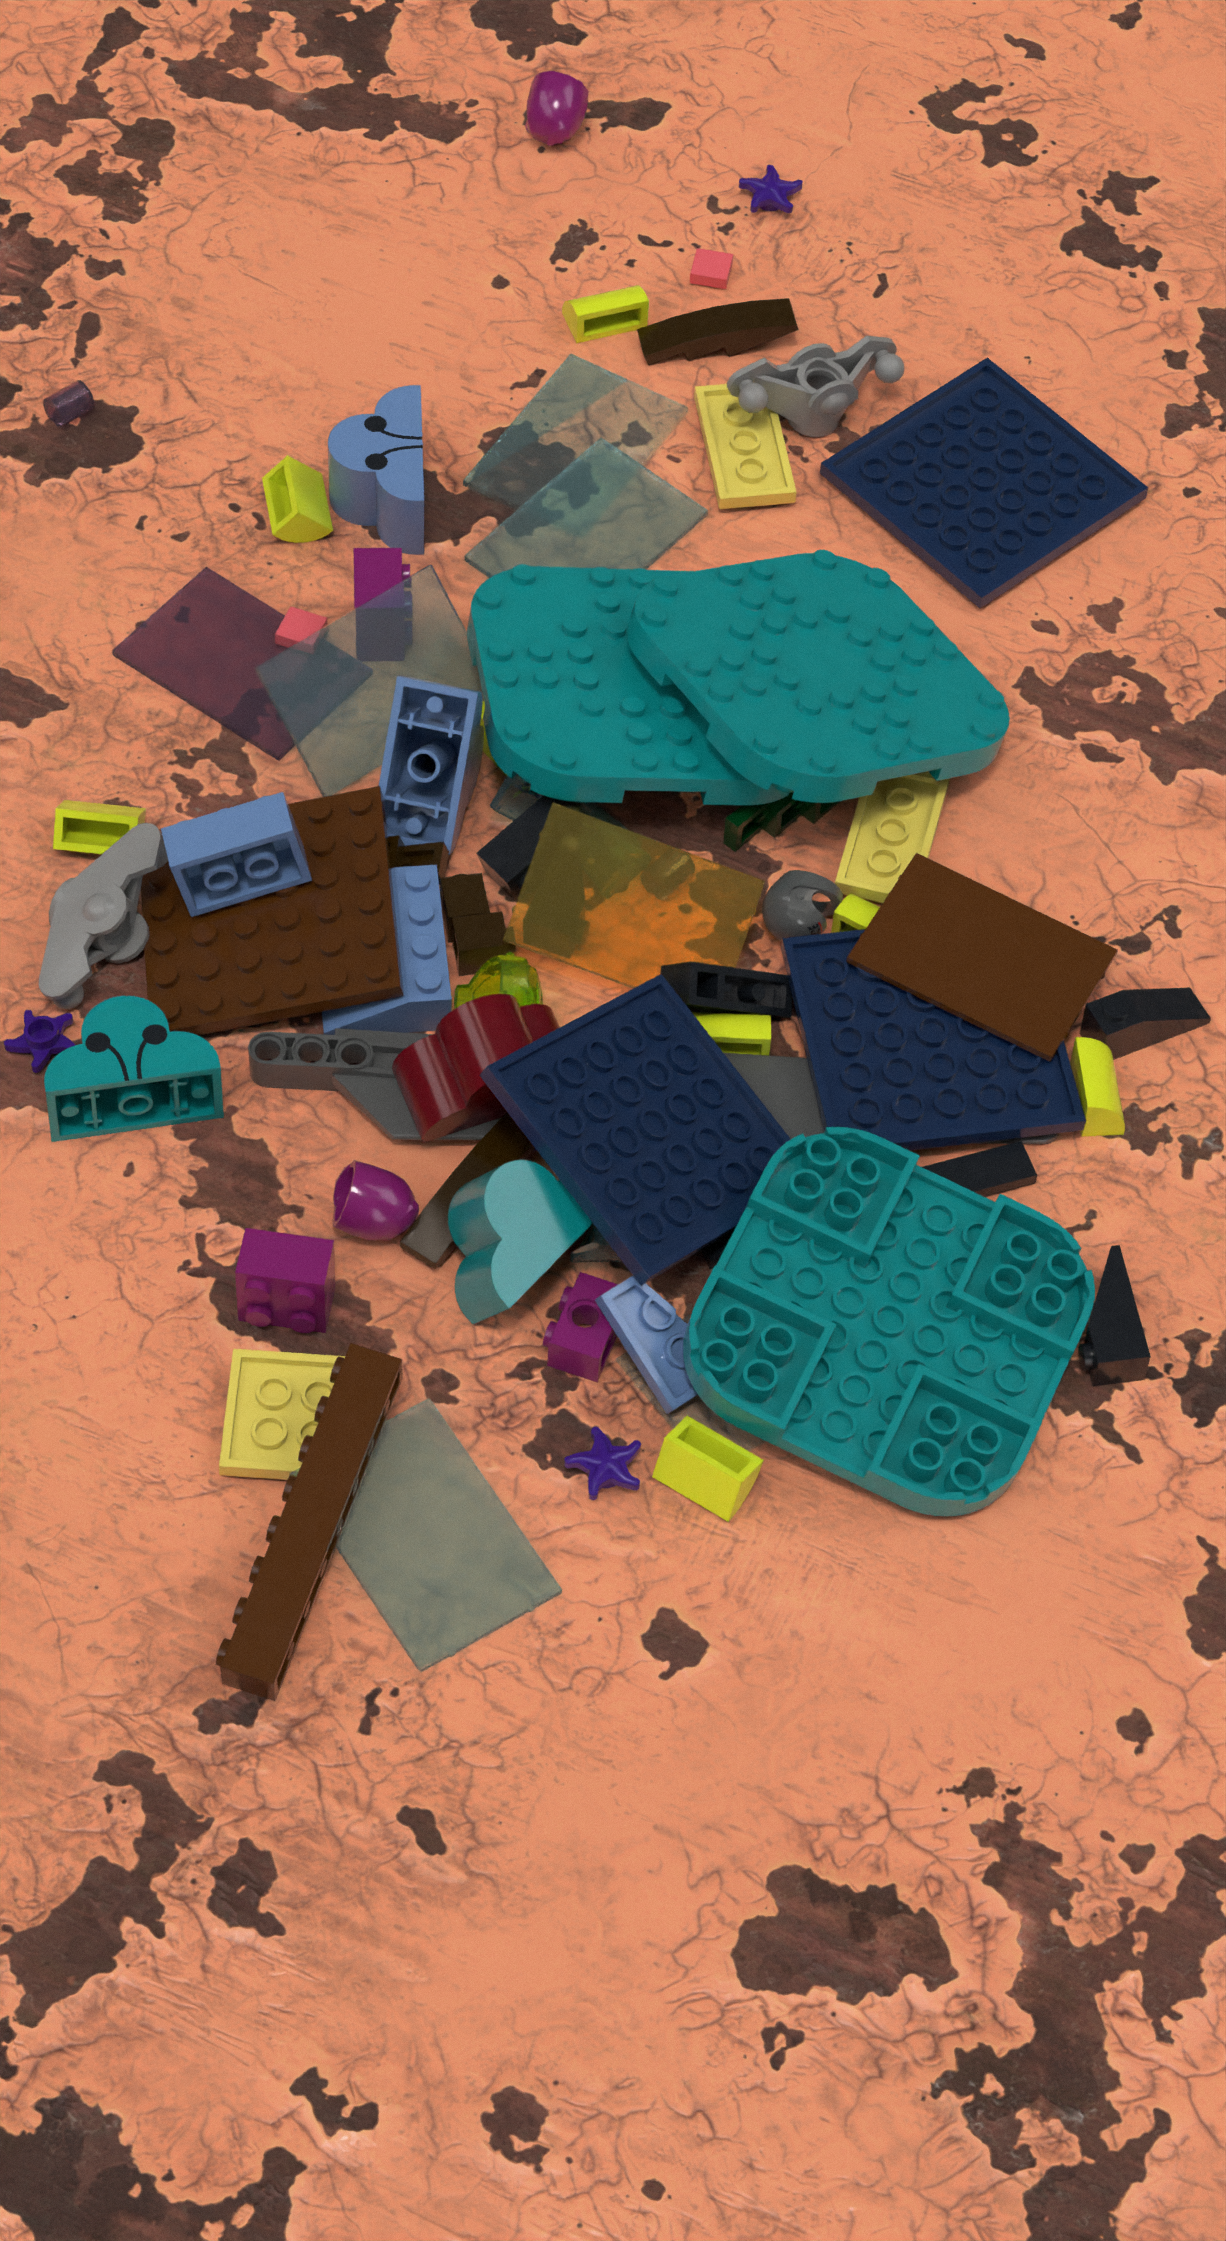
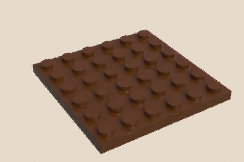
M380 786L288 804L304 846L312 881L191 917L168 861L163 867L143 875L141 884L142 916L149 926V939L144 947L147 998L163 1011L167 1018L170 1032L183 1031L202 1035L404 996L384 797Z

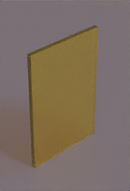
M552 803L544 828L539 833L540 839L518 900L512 908V916L503 941L630 988H635L660 975L661 966L692 961L736 967L752 918L757 912L756 907L765 883L764 880Z

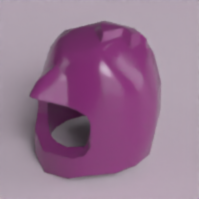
M545 71L537 74L532 81L527 100V121L525 124L527 132L535 140L548 146L562 144L564 141L570 140L580 129L586 115L589 91L584 84L568 74L555 71Z
M354 1160L344 1167L335 1181L333 1227L352 1236L367 1240H390L403 1234L411 1227L419 1214V1205L415 1201V1195L410 1186L403 1178L388 1170Z

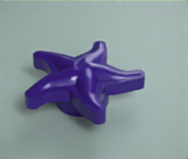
M767 165L766 175L762 179H739V188L747 189L754 194L750 206V211L753 213L757 212L759 208L765 211L781 210L786 213H792L793 204L787 200V197L800 191L803 185V181L799 179L793 182L781 180L773 165Z
M26 1010L24 1012V1033L15 1039H6L4 1041L6 1051L31 1053L34 1058L31 1063L32 1070L38 1073L46 1065L51 1054H57L75 1046L69 1038L63 1035L65 1028L73 1024V1016L71 1013H66L55 1018L48 1016L34 1017L31 1010Z
M593 1427L591 1429V1437L594 1440L591 1451L572 1454L564 1459V1466L566 1468H578L587 1473L588 1495L591 1500L597 1499L598 1491L601 1488H612L617 1485L630 1490H638L640 1487V1480L631 1476L627 1469V1465L633 1461L641 1450V1442L638 1440H634L628 1446H612L607 1436L598 1427Z

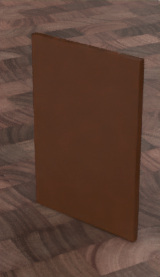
M916 853L902 875L898 877V881L865 931L860 934V938L847 956L846 962L1051 1062L1064 1039L1068 1037L1070 1029L1101 979L1105 977V973L1116 957L1118 949Z

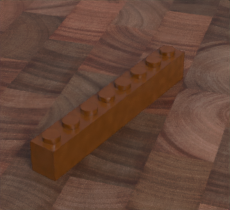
M350 1343L345 1358L337 1357L330 1376V1382L334 1383L329 1397L323 1395L320 1398L314 1416V1421L318 1422L313 1436H305L299 1451L298 1461L302 1462L297 1476H289L284 1487L282 1501L286 1502L281 1517L274 1515L269 1524L266 1542L270 1544L264 1557L258 1555L253 1563L249 1582L253 1583L249 1596L248 1598L241 1597L235 1608L232 1622L237 1626L231 1640L224 1638L218 1650L216 1665L220 1666L222 1684L276 1701L403 1379L401 1358Z

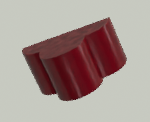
M491 994L479 997L449 1012L438 1023L435 1034L414 1042L398 1054L393 1061L392 1070L422 1143L502 1118L507 1113L506 1109L479 1075L488 1065L560 1028L551 1007L544 1004H531L519 1007L516 998L509 994Z

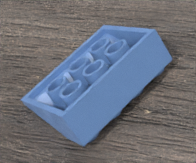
M437 865L395 867L391 869L404 996L322 1011L324 1034L335 1035V1028L404 1033L436 1031V1027L441 1019L452 1011Z

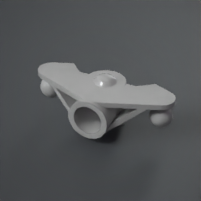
M865 336L848 350L837 353L833 351L830 345L824 343L812 344L797 352L788 363L777 366L766 358H762L733 373L727 382V388L732 396L738 397L739 405L746 412L758 413L767 407L787 418L788 423L797 432L810 437H824L833 433L847 407L858 399V389L868 372L875 370L876 376L884 383H894L903 376L905 368L903 360L896 355L897 347L892 339Z
M142 823L133 827L78 876L62 883L55 892L49 909V923L51 927L39 976V988L43 995L51 999L59 1008L70 1010L82 1002L84 997L82 984L93 975L91 965L104 958L107 962L116 964L128 962L138 956L144 949L149 939V926L145 918L137 912L142 878L144 874L163 867L168 861L163 836L155 825Z

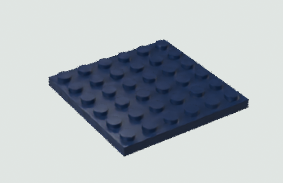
M988 357L821 463L820 474L979 608H982L1144 500L1148 491V487Z
M865 929L782 938L781 951L824 1131L826 1127L859 1129L875 1134L911 1151L1084 1130L1086 1119L1064 1041L1051 1062L847 963V956Z
M662 974L488 1065L479 1075L641 1286L734 1231L771 1157L781 1146L791 1140Z

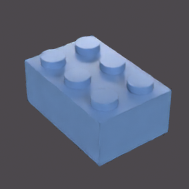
M283 792L263 796L254 801L224 808L211 814L161 828L170 869L191 917L312 881L304 846Z

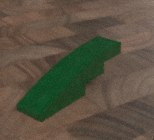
M792 792L788 796L774 802L759 805H743L725 818L723 844L736 852L762 829L776 838L801 815L815 824L840 801L831 803L799 801L792 799Z

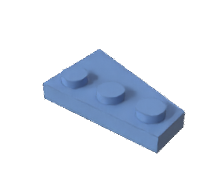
M631 1276L595 1299V1302L666 1414L698 1395L689 1380L683 1359V1340L687 1323L676 1315V1309L648 1284L645 1283L641 1286L634 1276Z

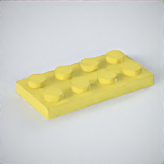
M727 384L695 386L694 399L719 509L795 503L797 492L778 413L767 407L758 413L746 412L739 405L738 397L731 395Z
M926 771L878 781L872 795L859 797L835 880V884L844 895L852 893L863 899L883 903L898 881V877L902 875L916 853L929 858L949 786V779L936 781Z

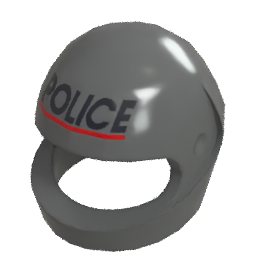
M801 870L788 871L770 887L762 902L765 926L781 942L782 938L822 934L827 927L824 917L834 914V911L842 902L843 893L835 883L823 876ZM817 893H821L831 901H812V897Z

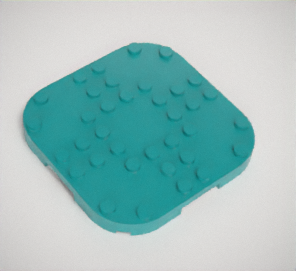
M817 550L815 553L794 554L669 576H659L639 591L631 612L626 635L630 649L639 662L660 686L675 684L710 723L706 738L738 773L765 790L769 791L772 785L782 792H793L792 799L831 803L872 795L878 781L926 771L936 781L978 772L994 761L1009 726V711L1002 693L995 689L957 646L935 625L934 621L890 579V575L886 571L879 568H871L848 558L836 556L827 550Z
M519 564L514 566L513 569L490 577L476 590L471 602L467 625V641L472 666L478 667L485 702L483 721L490 753L497 765L510 778L514 777L517 773L522 780L531 784V791L547 797L574 802L622 803L625 790L700 792L703 805H759L774 802L789 795L787 792L777 790L772 785L769 791L765 790L738 773L706 738L710 723L675 684L660 686L630 649L626 633L639 591L659 576L693 571L646 570L643 568L548 567Z
M826 1127L824 1133L807 1137L802 1133L786 1142L771 1157L717 1265L714 1266L695 1303L683 1340V1359L689 1380L703 1402L728 1423L904 1508L926 1515L946 1517L960 1516L981 1510L999 1499L1007 1491L1027 1457L1068 1362L1090 1318L1095 1300V1284L1092 1270L1087 1271L1079 1255L1081 1247L1067 1230L1050 1217L1002 1194H999L996 1202L922 1168L916 1165L920 1157L916 1153L875 1134L854 1128Z

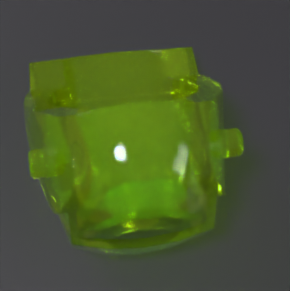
M511 952L490 958L481 966L469 984L456 986L454 995V1009L468 1001L491 994L512 995L516 998L519 1007L543 1004V992L536 968L530 966L526 958L517 957Z

